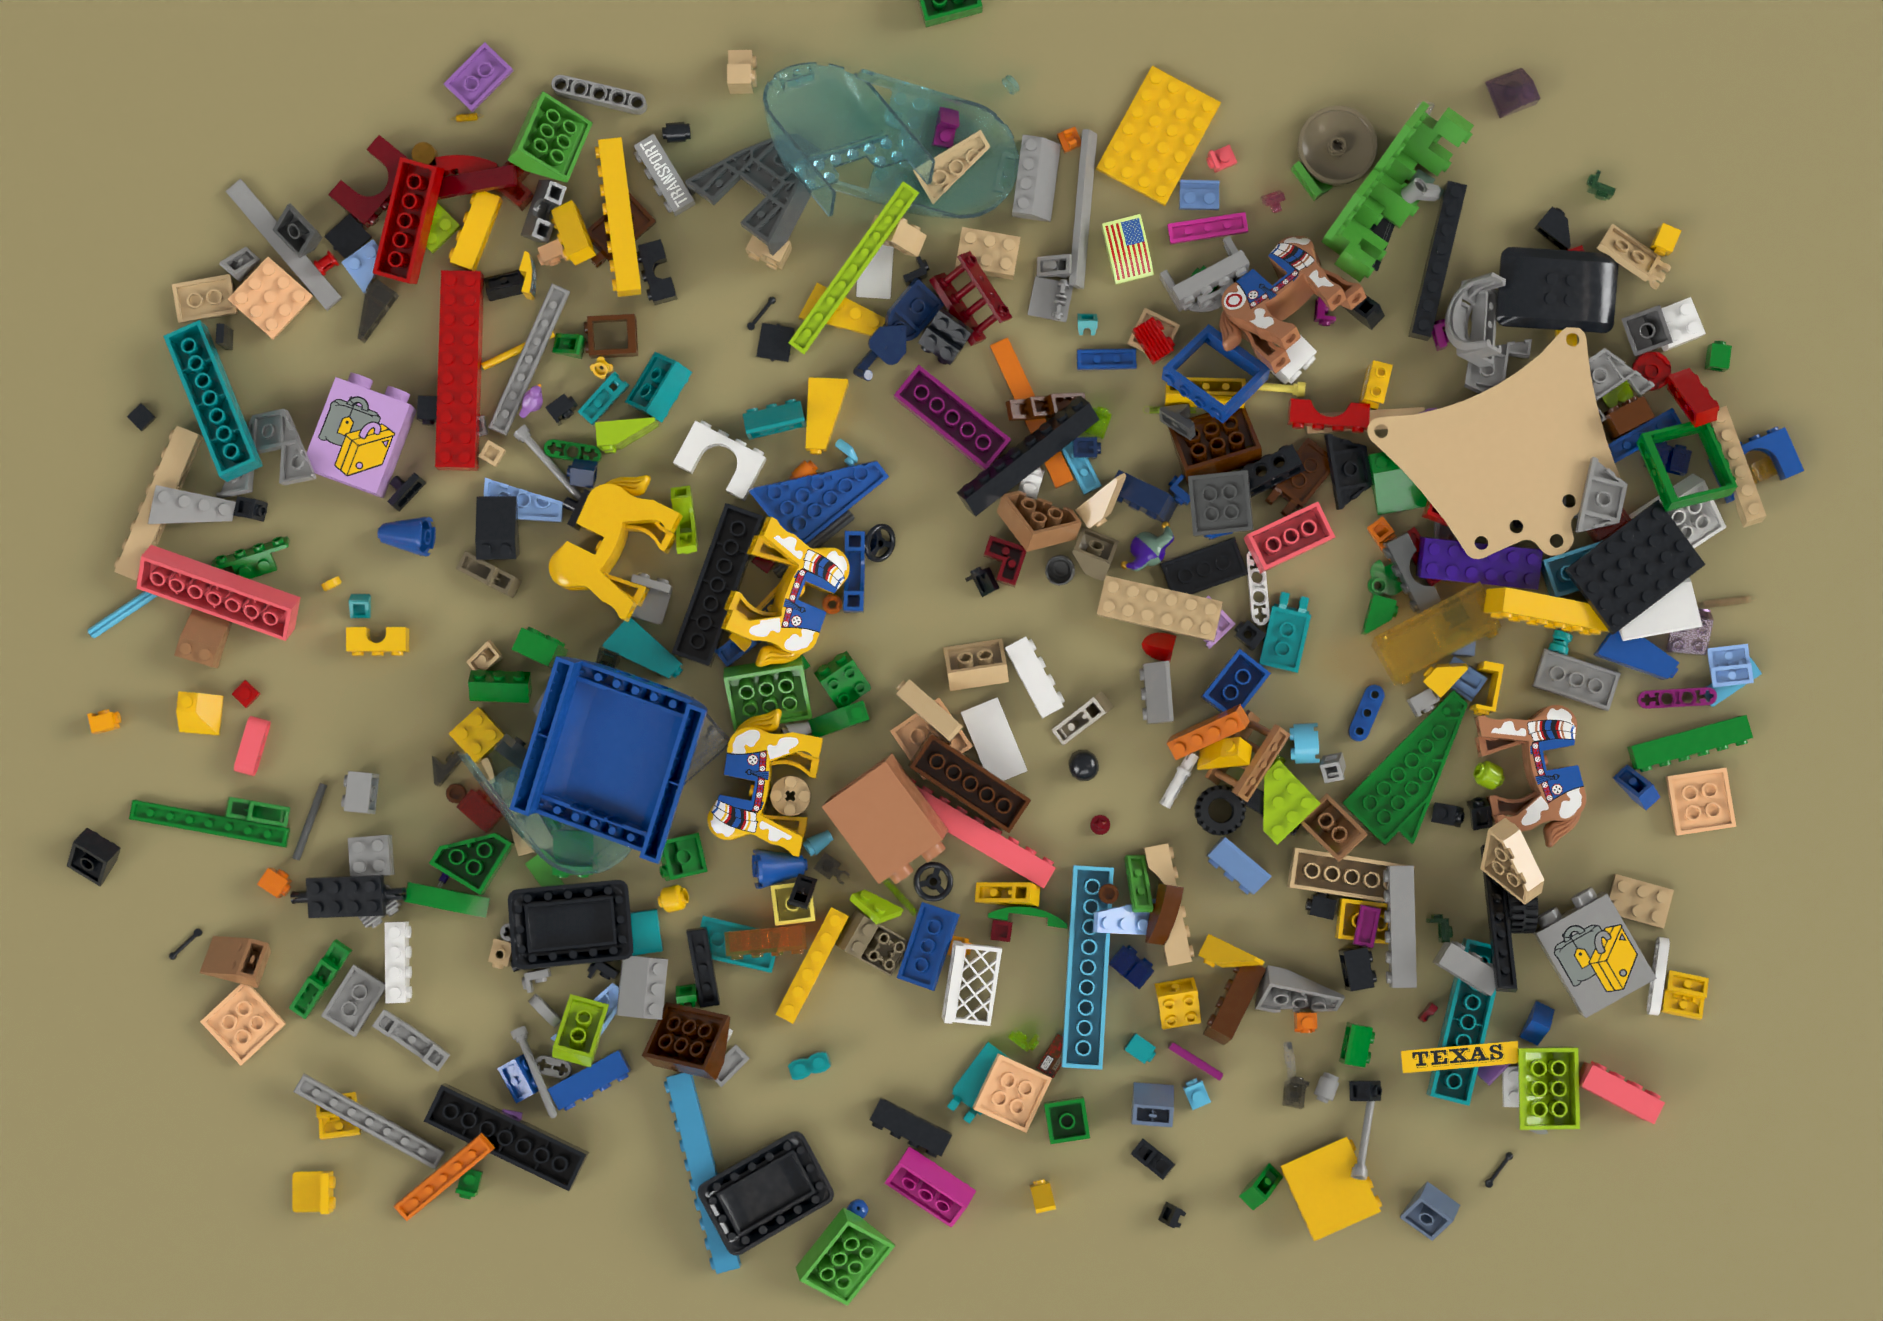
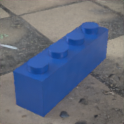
M621 1049L592 1064L591 1068L587 1067L547 1090L558 1110L564 1108L567 1111L576 1106L575 1101L579 1099L585 1101L593 1097V1091L599 1089L602 1092L611 1087L610 1082L617 1079L620 1082L629 1077L628 1072L631 1071V1068Z

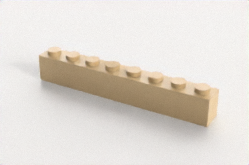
M176 426L171 431L168 447H165L162 451V461L160 466L158 465L154 470V480L146 489L147 496L145 501L139 505V515L131 524L130 536L125 539L122 545L123 552L121 557H118L115 561L114 567L116 569L114 572L133 580H138L142 554L150 545H158L166 524H148L155 486L181 490L203 437L179 426Z

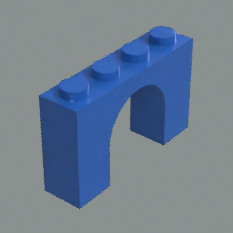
M1777 426L1767 430V435L1763 437L1760 434L1748 438L1749 442L1746 444L1740 442L1744 455L1749 451L1765 453L1772 460L1781 481L1804 471L1785 427L1779 429ZM1708 460L1719 487H1721L1711 462ZM1734 494L1724 497L1726 504L1735 500Z

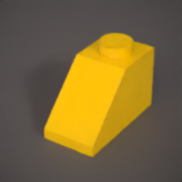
M1466 663L1436 664L1434 668L1430 666L1423 673L1425 676L1423 682L1441 698L1468 670V665Z
M1045 1179L1033 1181L1034 1185H1030L1036 1214L1056 1209L1050 1182H1045Z

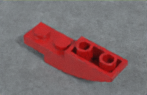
M469 155L435 157L436 165H434L445 169L444 177L453 176L457 173L464 174L499 167L495 162Z

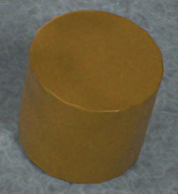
M427 142L417 143L411 153L414 161L433 166L436 165L435 157H439L436 149Z

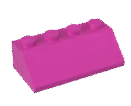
M910 1146L885 1181L886 1185L951 1228L968 1207L976 1192L968 1184L962 1182Z

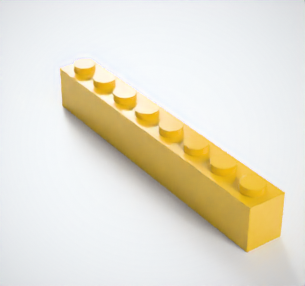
M622 137L598 140V146L595 147L596 159L600 158L601 165L597 166L598 177H603V184H600L601 196H605L606 203H602L603 215L608 216V222H604L605 232L610 234L611 240L607 241L608 253H612L613 260H609L610 271L615 272V279H612L613 291H617L618 297L641 295Z

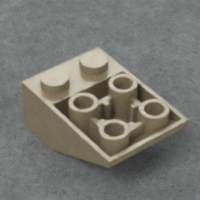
M855 910L835 945L891 976L904 955L909 940L881 924L876 925L869 917Z

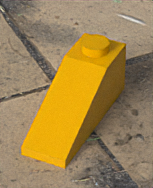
M1241 737L1219 740L1199 750L1197 769L1250 765L1252 746Z
M976 882V903L1039 907L1040 887L1031 882Z
M1208 934L1198 956L1204 958L1203 963L1213 968L1215 964L1225 968L1263 965L1265 962Z

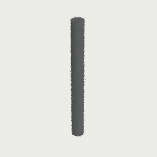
M320 783L294 851L293 859L300 861L327 788L325 784Z

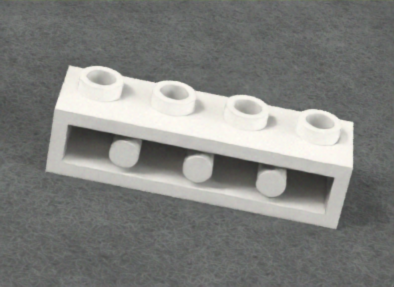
M385 922V1003H407L412 998V986H410L412 967L409 966V958L412 956V948L409 946V938H411L412 933L411 926H409V922Z

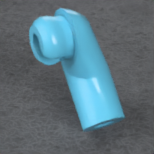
M841 438L838 439L835 447L848 456L844 462L848 466H853L858 462V457L853 447Z

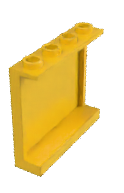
M1347 1137L1280 1166L1313 1241H1317L1381 1212L1380 1207H1382V1203L1378 1195H1373L1371 1189L1374 1186L1370 1177L1368 1176L1366 1180L1351 1177L1352 1167L1357 1164V1157L1354 1153L1357 1149L1353 1140H1348Z

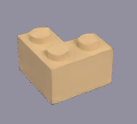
M728 50L727 85L730 94L754 93L753 87H757V75L753 68H757V57L753 56L752 50Z
M875 215V217H874V219H873V221H872V224L874 223V221L877 219V217H878L879 215ZM902 217L883 245L891 246L905 255L918 257L927 235L920 231V227L913 224L909 225L907 223L908 220Z
M752 235L746 247V253L749 254L748 257L757 262L762 260L766 262L767 267L773 270H777V268L782 270L792 251L791 242L788 240L774 255H771L768 246L754 235Z

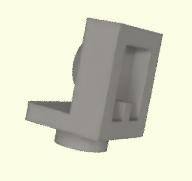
M550 968L524 973L522 978L523 989H527V993L534 992L532 980H535V983L547 981L546 977L551 976Z

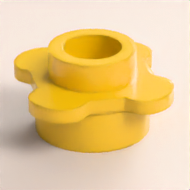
M599 356L597 361L590 365V370L600 379H605L607 373L613 371L614 368L612 364L605 361L603 356Z

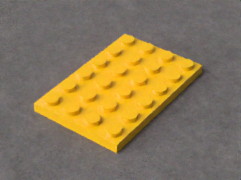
M1152 66L1098 163L1096 170L1165 206L1221 102Z

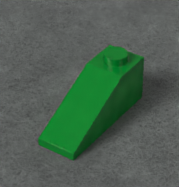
M860 701L807 721L810 724L812 736L820 738L870 721L864 701Z

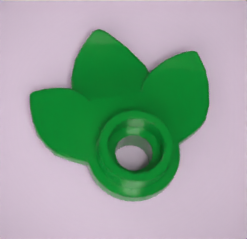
M1378 560L1372 565L1370 569L1371 578L1368 581V590L1372 594L1382 595L1385 593L1393 596L1402 591L1400 587L1402 583L1396 580L1398 577L1394 575L1391 569L1393 564L1384 566L1382 561ZM1377 581L1380 583V587L1378 589L1374 587V584Z

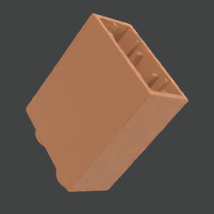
M892 753L830 796L822 805L823 810L878 884L889 877L894 884L899 883L914 871L909 864L914 859L922 855L925 861L929 862L946 849L941 841L949 830Z

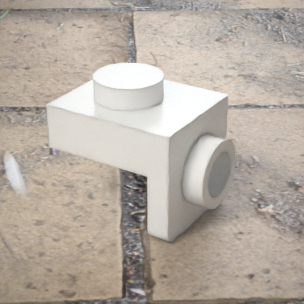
M1040 467L1021 481L1018 491L1026 493V496L1037 499L1045 471Z

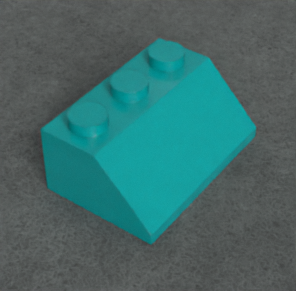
M654 352L625 403L649 417H655L657 421L662 423L673 403L678 399L692 372L679 362Z
M796 399L787 400L784 405L777 406L776 403L765 406L766 409L758 410V408L748 409L743 414L745 430L749 440L806 427L801 401H796Z

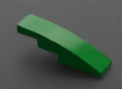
M412 882L407 883V892H405L407 898L404 902L486 918L490 902L488 897Z
M334 940L312 974L306 979L289 1009L303 1019H306L344 965L352 949L339 940Z

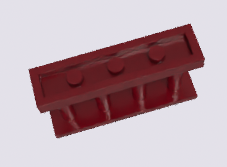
M969 251L957 256L961 264L948 275L944 272L933 276L929 281L949 313L974 330L968 339L969 344L973 346L986 339L983 331L998 320L999 323H1003L1013 317L979 266L976 257ZM966 270L971 281L957 292L951 282ZM977 287L982 297L967 308L962 298ZM985 304H988L993 314L978 325L973 314Z

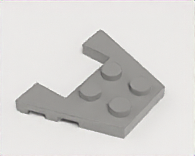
M1526 339L1524 342L1517 343L1515 341L1507 342V344L1500 345L1502 347L1501 354L1494 355V365L1480 368L1468 361L1464 387L1480 394L1504 381L1508 356L1529 359L1532 339Z
M1606 348L1589 358L1596 401L1625 381L1629 382L1639 397L1655 386L1653 382L1648 381L1638 371H1634L1627 366L1624 361ZM1598 408L1601 422L1606 420V417Z

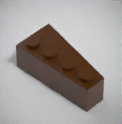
M1260 965L1233 968L1232 972L1235 974L1225 984L1224 989L1226 991L1223 996L1219 997L1215 1005L1217 1008L1214 1014L1210 1015L1203 1035L1222 1045L1232 1040L1266 968Z

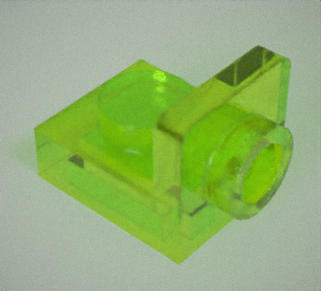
M1098 406L1097 409H1093L1100 420L1088 428L1085 433L1104 439L1112 414L1109 413L1108 409Z
M1019 1030L1016 1033L1011 1031L1007 1036L1026 1052L1029 1049L1033 1051L1040 1042L1037 1040L1039 1036L1036 1033L1029 1042L1025 1041L1027 1036Z

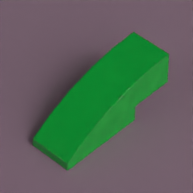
M228 796L224 816L287 827L291 807Z

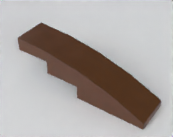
M1057 393L1048 396L1008 400L1005 403L1009 421L1052 418L1058 411L1068 406L1072 400L1079 396L1085 400L1086 398L1085 393Z

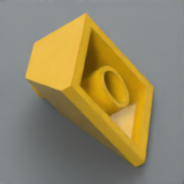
M178 691L176 713L179 732L220 736L224 696Z

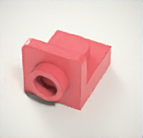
M1230 144L1218 150L1209 151L1208 158H1206L1209 168H1213L1215 173L1237 164Z

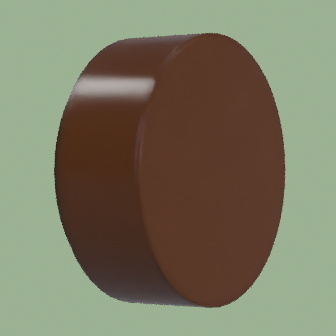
M451 784L446 790V797L452 803H461L467 796V791L461 784Z
M1104 884L1098 891L1099 899L1106 904L1114 903L1119 895L1117 887L1113 884Z

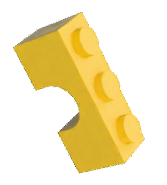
M346 627V651L352 652V656H364V652H372V656H384V652H391V656H404V652H409V628L386 627L385 638L379 643H374L370 638L369 628Z

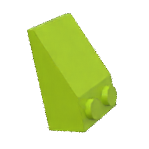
M655 417L595 422L597 447L604 451L605 454H614L616 450L625 448L658 428L659 423Z
M570 994L553 1045L552 1057L591 1068L609 1004Z

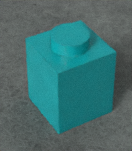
M1134 1033L1124 1047L1125 1051L1144 1064L1146 1061L1151 1062L1156 1055L1154 1051L1156 1047L1137 1033Z

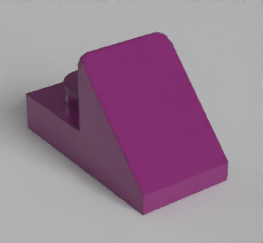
M939 107L932 142L933 146L945 149L953 146L955 132L959 127V111Z

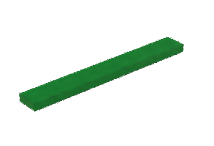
M132 800L129 816L131 820L287 848L290 828L139 800Z

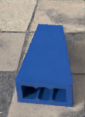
M1619 631L1613 635L1609 632L1594 653L1596 657L1662 680L1669 677L1673 678L1678 671L1676 667L1679 662L1646 638L1623 641Z

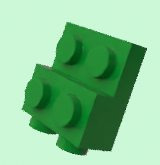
M699 833L666 841L661 857L662 866L659 868L661 877L665 878L666 881L708 872Z

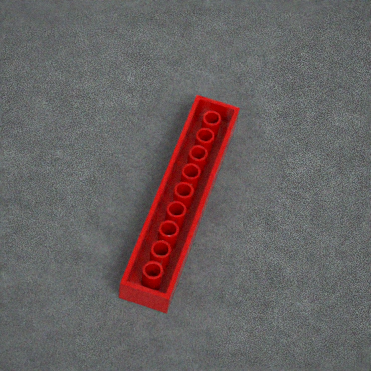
M441 270L435 467L438 470L478 471L479 416L484 275L481 271Z

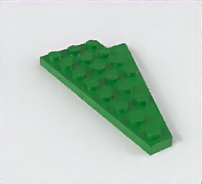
M1454 690L1342 802L1383 845H1386L1398 832L1410 844H1413L1416 840L1468 706V703Z

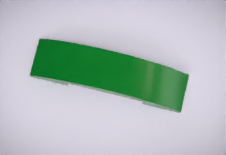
M1005 907L988 913V918L1008 920L1009 913L1048 918L1047 926L1065 929L1068 927L1057 916L1032 907Z

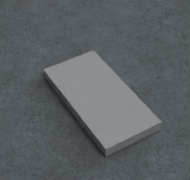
M1544 648L1532 687L1609 711L1621 673Z

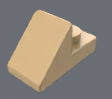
M488 640L466 663L472 670L481 669L488 671L494 664L503 660V656L492 641Z

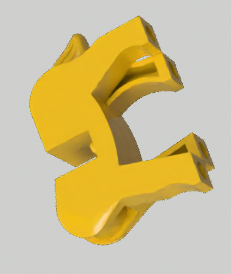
M648 475L618 477L595 487L589 493L576 523L585 530L603 538V541L600 540L595 548L596 554L594 555L566 541L552 555L549 562V573L556 584L570 591L591 590L600 600L612 606L619 618L626 622H629L636 606H642L650 591L645 586L609 575L622 554L629 531L640 532L650 536L661 551L669 554L676 540L674 533L683 517L680 513L654 500L634 497L643 495L646 492L651 481Z

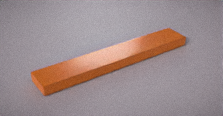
M480 1133L393 1207L408 1221L488 1155L495 1147L483 1133Z

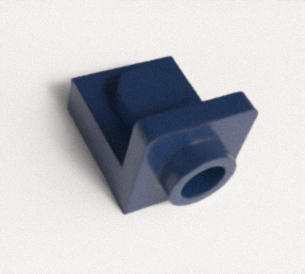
M1077 437L1073 440V458L1097 459V454H1101V442H1097V437Z

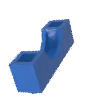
M845 531V556L848 559L850 570L848 578L844 582V612L864 613L865 531Z

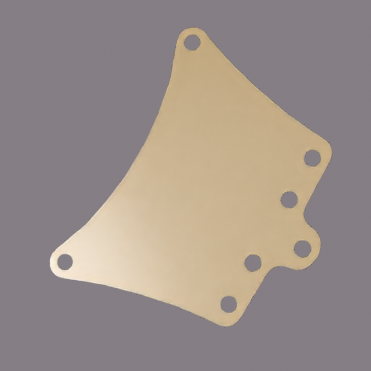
M1566 327L1539 356L1509 378L1480 394L1440 409L1415 415L1375 418L1369 423L1367 429L1370 440L1397 464L1420 489L1447 523L1466 554L1473 559L1485 558L1523 540L1535 542L1543 553L1550 556L1565 553L1573 544L1574 536L1571 521L1580 511L1591 458L1596 457L1599 460L1598 462L1605 468H1609L1615 473L1616 477L1620 478L1601 422L1591 379L1587 339L1585 333L1580 328ZM1570 333H1575L1579 337V343L1574 347L1566 342V337ZM1382 424L1387 427L1388 434L1386 437L1379 438L1375 435L1374 430L1377 425ZM1567 494L1573 495L1576 499V504L1571 508L1565 507L1562 502L1563 497ZM1513 520H1519L1523 524V530L1520 533H1513L1510 530V523ZM1554 534H1559L1563 538V544L1558 548L1550 544V538ZM1479 536H1483L1488 540V546L1484 550H1479L1475 546V539Z

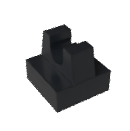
M1166 1202L1158 1220L1169 1227L1180 1228L1181 1223L1178 1220L1180 1215L1185 1217L1186 1212Z

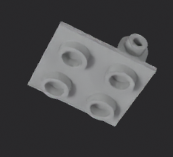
M1035 276L1028 315L1066 322L1073 286L1069 285L1067 280L1061 279L1056 281Z

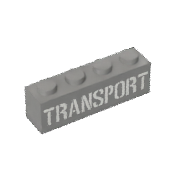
M654 134L634 145L636 152L633 154L639 163L643 162L646 168L643 171L649 180L653 178L656 183L653 187L658 196L663 195L666 202L663 204L669 213L673 212L676 217L696 205Z

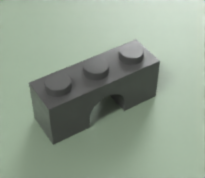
M552 180L538 181L521 236L538 243L549 242L554 224L549 222V216L554 207L561 206L567 187Z

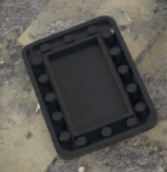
M1508 247L1502 251L1500 257L1499 276L1506 279V285L1498 288L1496 320L1504 327L1563 330L1569 327L1580 328L1583 332L1607 333L1614 326L1619 264L1605 253Z
M622 880L516 889L508 895L512 961L518 969L526 970L628 959L633 954L629 890L627 884Z
M798 1131L788 1133L706 1180L699 1186L697 1192L727 1251L735 1256L745 1253L824 1207L834 1198V1191L805 1136Z

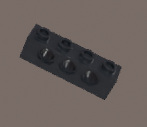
M1293 444L1282 446L1273 454L1264 455L1255 463L1246 464L1239 471L1248 470L1250 495L1252 498L1305 471V468ZM1279 462H1285L1283 466L1276 467ZM1261 471H1267L1264 476H1258Z

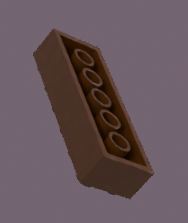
M931 732L908 764L911 769L1008 833L1011 832L1031 802L1029 797Z

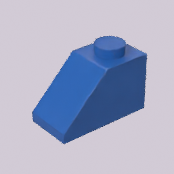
M1628 764L1613 777L1629 797L1645 810L1650 808L1660 798L1654 785Z

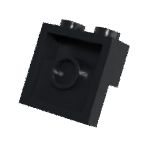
M941 308L918 343L922 345L921 349L924 352L935 354L941 364L951 365L974 330Z

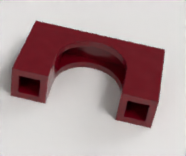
M380 135L377 136L366 150L387 168L388 183L384 190L374 196H363L340 180L328 194L336 203L367 228L374 226L378 222L379 215L383 210H388L400 157L407 158Z

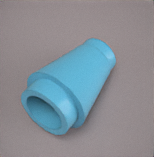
M826 830L806 838L803 846L810 856L818 855L834 839L831 833Z

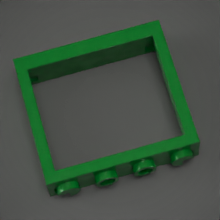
M1691 422L1645 432L1641 434L1636 442L1666 512L1731 496L1738 487L1735 482L1736 478L1730 471L1729 462L1723 455L1722 446L1717 441L1714 428L1711 427L1710 423L1695 428ZM1698 433L1721 487L1677 497L1655 444Z

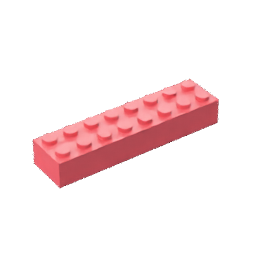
M154 545L149 546L142 554L136 587L139 590L284 641L295 630L301 597Z

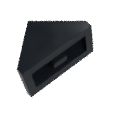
M798 873L788 904L808 910L817 879Z

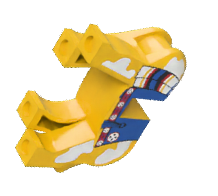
M766 517L760 534L754 535L747 554L788 565L777 588L772 611H761L753 607L744 598L742 593L731 591L724 607L728 612L721 626L722 629L745 639L766 641L769 644L760 649L755 662L757 667L789 663L813 648L817 642L826 612L798 600L804 594L806 588L804 584L823 593L834 594L848 578L850 570L847 557L839 549L826 547L810 548L796 535L782 528L777 519Z
M774 709L766 714L753 716L745 720L736 729L728 742L724 775L754 781L755 785H751L749 797H752V800L719 795L708 813L707 822L710 831L720 839L734 840L752 834L770 844L787 849L793 856L800 857L808 817L764 815L771 790L772 766L791 765L804 771L810 778L816 779L823 738L794 732L786 734L768 733L777 730L780 725L782 711L781 709Z

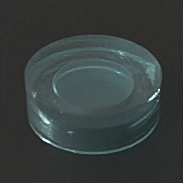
M1007 75L1002 79L1004 87L1011 95L1019 91V85L1011 75Z

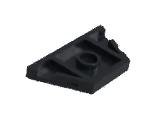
M1325 434L1324 438L1336 510H1340L1373 485L1367 446L1353 443L1344 438H1338L1333 436V434Z

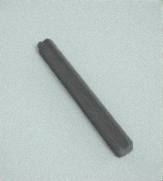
M847 510L806 543V545L810 548H819L852 522L855 518L854 515ZM780 563L773 569L774 574L781 578L786 572L788 565Z

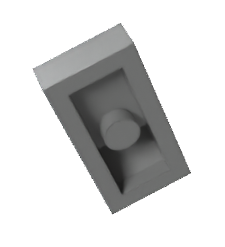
M1072 254L1037 257V277L1058 276L1067 279L1071 275Z

